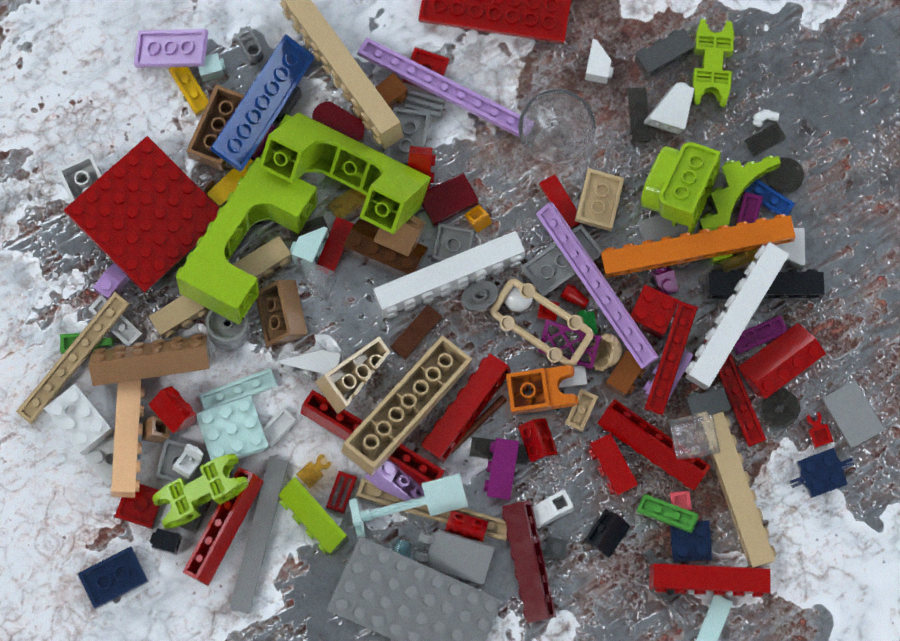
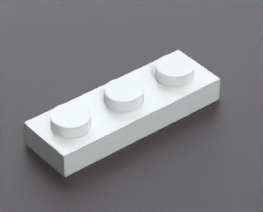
M101 295L88 308L89 311L96 315L107 300ZM123 315L110 329L127 347L133 346L143 336Z

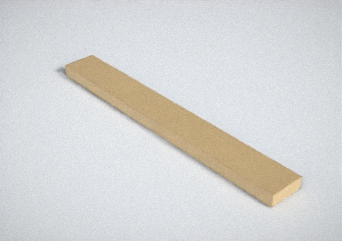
M114 292L16 412L30 424H33L44 411V408L53 400L131 304Z
M364 478L361 479L356 495L357 498L384 506L404 501L378 489ZM427 505L404 510V512L447 524L451 513L449 511L430 516ZM465 508L453 510L488 521L485 536L507 541V527L504 520Z

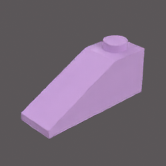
M113 263L103 273L93 288L97 294L102 295L108 300L114 292L120 294L130 279Z

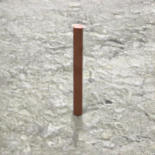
M503 395L474 421L451 454L507 401Z

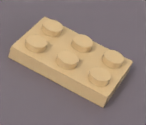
M588 168L575 221L611 231L624 178Z

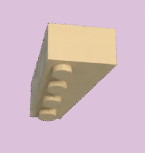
M380 337L371 341L315 382L337 414L351 403V400L358 394L363 385L390 353V350Z

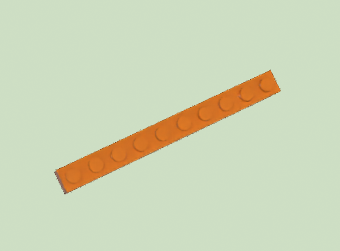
M780 214L774 216V219L769 220L759 218L753 223L744 221L737 223L733 227L723 225L719 226L717 230L703 229L698 231L697 234L692 235L690 232L680 234V237L672 238V236L663 237L661 241L653 242V240H646L640 245L634 246L631 243L619 249L615 247L606 248L604 252H601V259L605 278L755 250L761 248L762 245L766 246L769 242L774 245L791 243L795 241L796 236L791 215Z

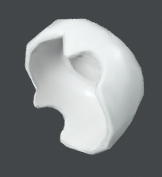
M513 286L503 303L510 310L521 312L529 308L533 298H523L520 290Z

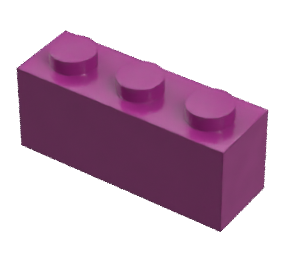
M497 437L495 441H491L490 453H493L492 461L488 460L487 472H490V478L485 480L484 491L487 492L488 497L510 500L519 441Z

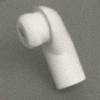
M762 110L753 116V125L761 127L765 120L778 122L780 113Z

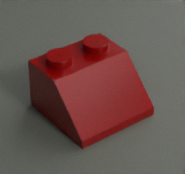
M173 386L161 389L148 404L173 434L196 423L197 414Z

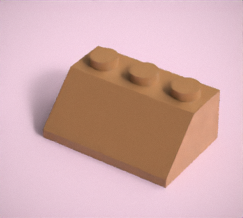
M277 280L259 290L256 303L266 347L296 341L308 335L296 280Z

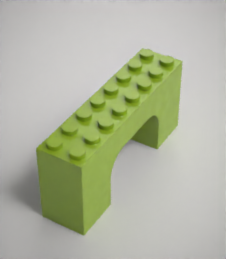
M299 112L268 135L259 164L260 168L290 183H294L305 173L317 172L365 194L367 197L360 218L392 234L399 230L420 210L431 177Z
M258 157L254 163L251 162L249 164L247 173L239 179L236 190L229 194L225 206L220 207L215 221L209 223L204 237L201 236L199 238L196 249L188 254L185 265L180 267L176 273L180 294L240 325L259 296V288L256 277L228 262L249 229L255 223L263 220L274 221L299 234L318 206L317 187L299 178L294 183H290L260 168L261 159Z

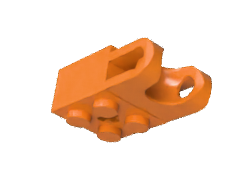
M565 365L506 374L512 414L521 415L577 406L579 398L575 394H563L559 390L560 383L563 380L574 376V367ZM528 388H531L533 393L528 396L525 393L528 392Z

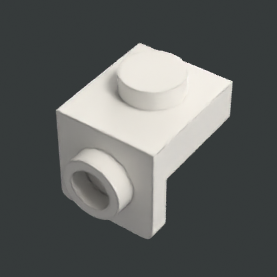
M188 443L172 469L189 479L202 463L204 453L198 447Z

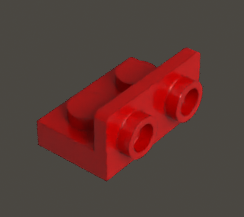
M546 418L532 419L518 426L530 462L558 455Z
M451 511L445 531L483 542L489 522Z

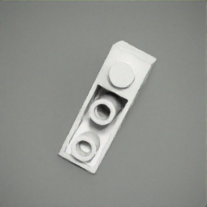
M319 350L280 360L279 365L283 368V371L289 373L299 371L303 376L312 377L316 375L321 378L339 365L342 357L338 353Z
M565 489L533 507L537 529L573 512L574 506Z

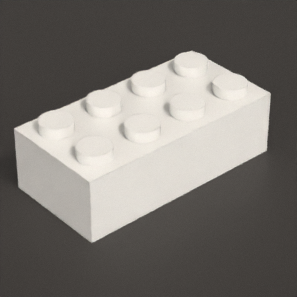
M92 153L57 169L71 202L102 176Z

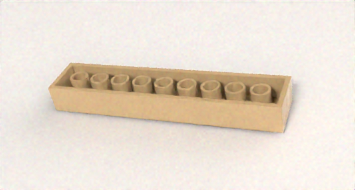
M281 0L280 5L284 10L282 12L288 21L291 19L295 32L297 34L301 33L306 47H311L314 58L317 62H322L324 72L332 76V82L337 89L341 88L345 101L347 103L351 102L353 105L352 109L357 117H362L364 127L367 131H372L374 134L373 139L377 145L381 144L386 149L404 138L399 119L311 0Z

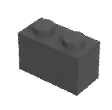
M717 386L706 389L707 392L705 393L694 392L688 395L684 402L691 424L700 421L701 418L720 412L725 414L731 410L724 387L718 389Z

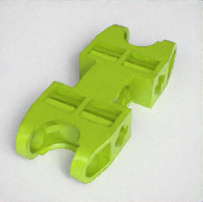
M701 18L695 36L694 55H703L702 68H694L692 74V88H694L693 104L700 105L704 94L713 93L719 101V106L725 107L731 89L732 71L723 70V57L731 58L733 53L732 21H726L724 29L715 33L708 28L706 19Z
M223 455L200 466L203 475L190 483L180 477L160 489L152 498L154 504L157 506L165 503L167 505L171 504L169 513L162 520L163 527L170 529L184 525L201 516L198 507L213 499L221 505L246 489L249 484L246 477L230 478L231 470L239 462L237 455Z

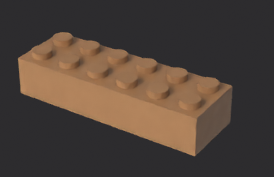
M193 334L189 338L178 336L168 341L158 339L148 344L138 342L133 344V346L125 347V345H118L114 349L108 350L106 348H98L91 353L88 365L92 385L97 386L209 369L211 355L207 335Z

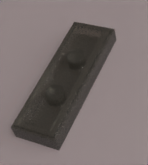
M646 87L627 88L632 143L651 142L650 125L644 124L645 119L649 115Z
M472 437L469 457L492 460L493 453H490L491 441L495 440ZM519 444L516 464L527 465L528 454L524 444Z

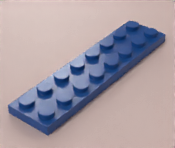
M285 34L210 147V150L241 172L314 60L313 54Z

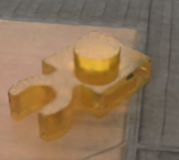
M323 454L317 457V463L313 464L309 461L296 474L309 489L324 476L321 471L331 466L330 461L326 465L321 464V460L324 458Z

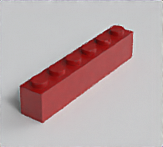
M490 353L487 358L484 357L481 360L478 370L470 375L466 386L458 391L455 401L447 406L443 417L435 422L432 432L424 437L421 446L426 453L441 463L446 461L461 438L503 384L506 374L511 373L508 364Z
M615 399L607 407L597 423L605 431L616 436L621 442L632 447L637 453L642 454L651 463L659 466L668 475L675 477L684 486L693 491L711 467V465Z
M238 467L233 478L246 477L249 483L247 488L221 505L218 504L182 572L209 586L264 482L254 473Z
M653 563L649 565V589H655V593H667V590H675V594H687V591H694V595H706V592H713L714 596H725V593H733L734 597H744L745 594H752V597L763 598L764 594L771 593L770 569Z

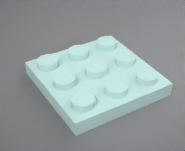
M251 396L197 413V421L210 460L227 454H236L238 459L269 449Z

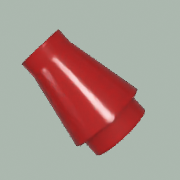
M570 284L566 285L560 295L563 301L579 306L582 309L586 307L590 300L574 285L571 286Z

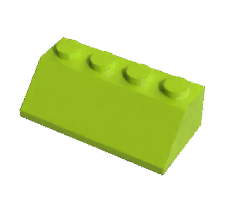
M293 477L279 493L278 496L281 499L279 503L286 511L290 509L294 513L291 517L298 525L302 523L307 528L305 533L311 539H317L320 543L317 545L324 554L328 552L332 556L348 541V537L296 477Z

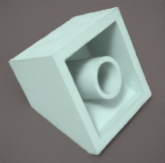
M322 227L299 236L297 242L294 241L292 243L290 252H292L291 257L294 264L313 272L316 271L317 262L329 237L328 228Z

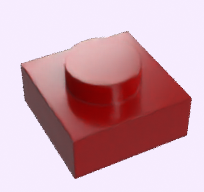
M551 301V302H553L554 304H556L557 306H559V304H560L559 302ZM540 304L537 319H548L556 322L557 314Z

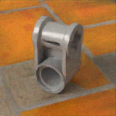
M250 26L239 34H233L237 44L251 63L262 61L264 54L261 44ZM258 50L256 54H250L251 51Z

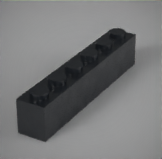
M737 269L730 272L712 270L706 276L707 299H728L732 294L735 295L737 291L734 288L739 280L747 275ZM790 269L787 272L779 271L763 299H821L825 294L824 273L818 272L817 269H809L806 272H799L797 269Z

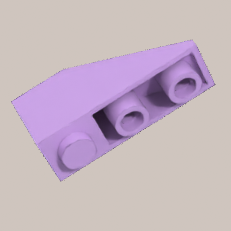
M389 459L383 463L372 477L368 473L365 475V478L378 489L401 500L407 501L424 496L422 486Z

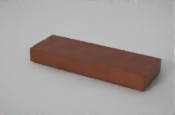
M427 305L390 348L406 360L442 319V315L430 305Z

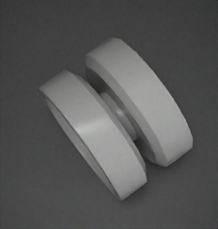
M212 310L207 314L205 322L210 340L216 347L222 350H234L245 344L250 334L247 314L240 325Z

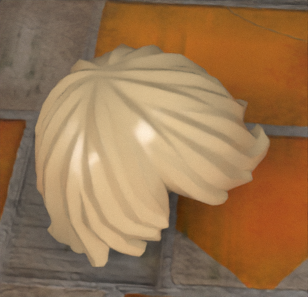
M611 333L600 335L602 339L600 340L594 363L595 370L604 371L614 366L622 358V344L619 338ZM596 339L593 340L591 347L595 345Z

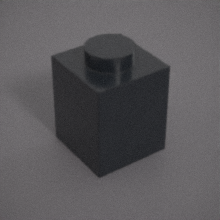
M157 528L156 533L153 532L151 535L150 544H152L154 550L177 555L182 536L178 533Z

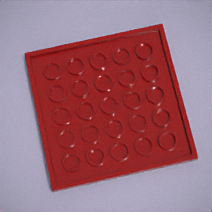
M146 136L70 203L63 212L145 293L196 247L201 236L204 237L209 223L211 221L214 222L217 218L220 208Z

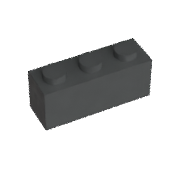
M684 28L679 31L676 29L669 33L667 38L656 40L651 47L640 49L636 53L635 63L644 77L648 79L692 54L695 45Z

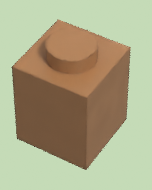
M152 416L143 421L142 440L161 443L170 438V430L159 417Z

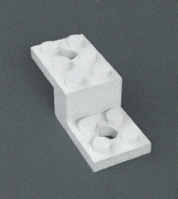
M74 384L47 405L44 410L79 453L90 463L107 486L110 487L113 465L107 463V458L109 455H113L115 431ZM74 406L77 408V413L70 417L67 415V410L69 407Z

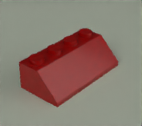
M796 323L737 366V368L756 396L760 399H766L826 355L817 339L801 324Z

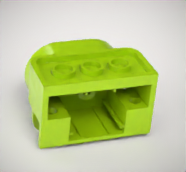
M693 142L683 144L680 150L664 146L660 150L644 184L641 195L642 207L658 212L661 217L672 221V226L677 227L678 224L688 226V232L692 235L719 177L721 152Z

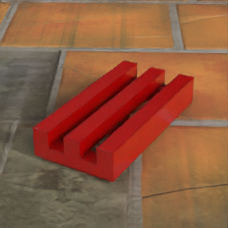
M338 471L326 505L327 509L345 514L357 481L356 476ZM341 476H343L345 478L341 490L339 492L337 501L335 503V506H333L331 504L334 499L336 490L338 488ZM352 479L343 506L339 508L348 480Z

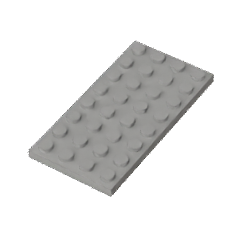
M359 536L327 611L394 641H486L503 601Z

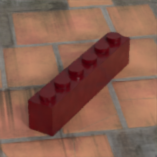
M529 500L502 506V517L507 527L506 536L510 541V555L515 565L514 573L519 583V596L523 602L524 618L527 623L555 618L556 613L532 502Z

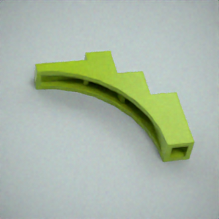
M767 156L757 163L755 161L748 162L744 167H742L740 160L725 162L721 167V173L726 188L723 186L718 187L711 192L710 199L715 215L709 213L702 216V219L699 221L701 230L710 229L712 231L717 230L719 226H729L734 207L743 192L763 175L780 168L781 161L779 156ZM732 254L711 258L713 266L731 261Z

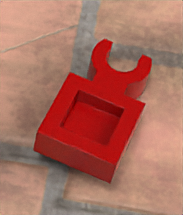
M820 412L815 414L817 417L816 421L811 420L810 415L806 416V422L812 426L808 430V434L814 449L834 442L827 423L821 425L822 416Z

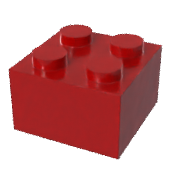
M644 285L630 316L640 330L662 339L680 300Z

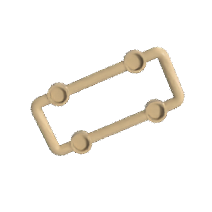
M518 279L508 280L490 310L492 317L500 322V327L503 330L514 331L547 353V358L550 362H560L564 366H575L594 336L593 330L584 324V320L580 315L569 314L536 292V287L533 284H524ZM513 286L520 290L523 298H533L566 320L571 330H581L586 334L570 360L564 356L561 348H551L518 326L513 316H504L498 312Z

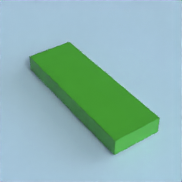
M643 494L636 511L638 514L691 534L699 517L697 513Z

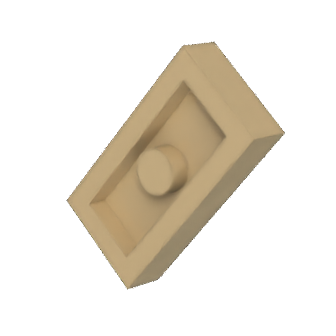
M580 389L577 395L579 404L572 406L565 425L583 432L598 396Z

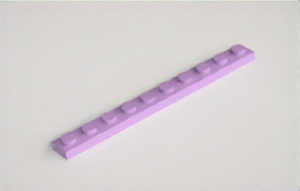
M367 37L357 52L358 56L521 139L524 138L531 125V120Z
M553 202L547 203L536 213L537 217L641 369L646 368L659 356Z

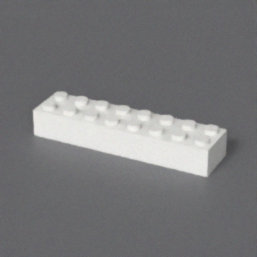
M514 231L373 288L374 298L382 317L393 318L400 311H410L416 308L417 304L432 302L434 297L439 295L441 297L447 296L454 289L458 288L461 290L468 287L471 282L476 281L478 283L485 280L488 275H499L508 267L516 268L520 266L524 260L525 250L517 232Z
M770 242L766 246L762 245L754 255L756 261H752L744 272L747 276L739 280L734 288L737 291L736 294H732L724 305L727 309L719 313L714 322L717 324L716 327H712L704 339L707 342L699 346L695 353L696 360H692L684 372L687 373L686 379L704 390L710 387L788 258L789 253Z

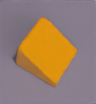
M480 205L464 214L477 233L492 224L489 214Z

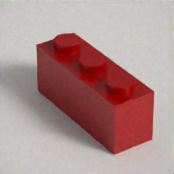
M611 433L589 444L588 454L592 460H596L598 473L602 478L605 477L608 483L606 487L611 495L614 494L615 498L638 486Z

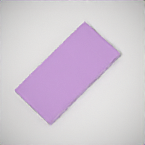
M207 29L138 31L134 66L136 68L204 67L209 31Z

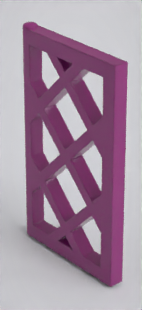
M546 319L541 341L545 343L550 340L553 347H558L553 338L562 334L567 344L560 348L564 349L569 346L574 355L576 350L572 344L579 340L582 341L586 334L581 330H571L566 325ZM549 325L558 327L560 331L551 336L548 330ZM565 332L577 333L579 338L570 342ZM595 334L593 336V339H596L595 345L590 348L588 346L583 353L584 355L588 352L591 357L590 363L579 359L578 365L593 369L600 340L602 339L601 336ZM538 349V352L547 355V353H545L541 349Z

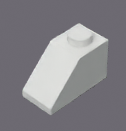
M593 39L585 80L607 84L608 78H612L614 67H610L611 59L599 42Z

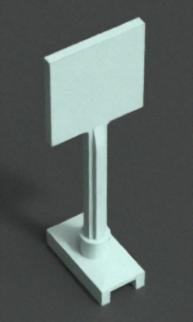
M460 473L422 483L424 496L370 511L369 509L361 511L356 498L349 500L357 538L359 536L365 537L364 523L372 521L373 518L422 505L428 506L430 516L468 507Z

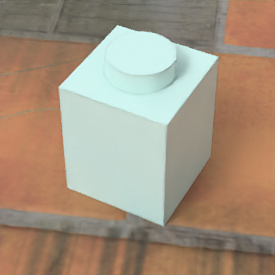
M218 53L205 56L204 67H198L202 82L224 76L223 70L226 67L223 58L219 59Z

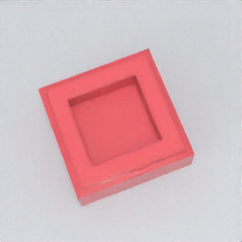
M690 491L669 493L671 504L689 511L692 510Z

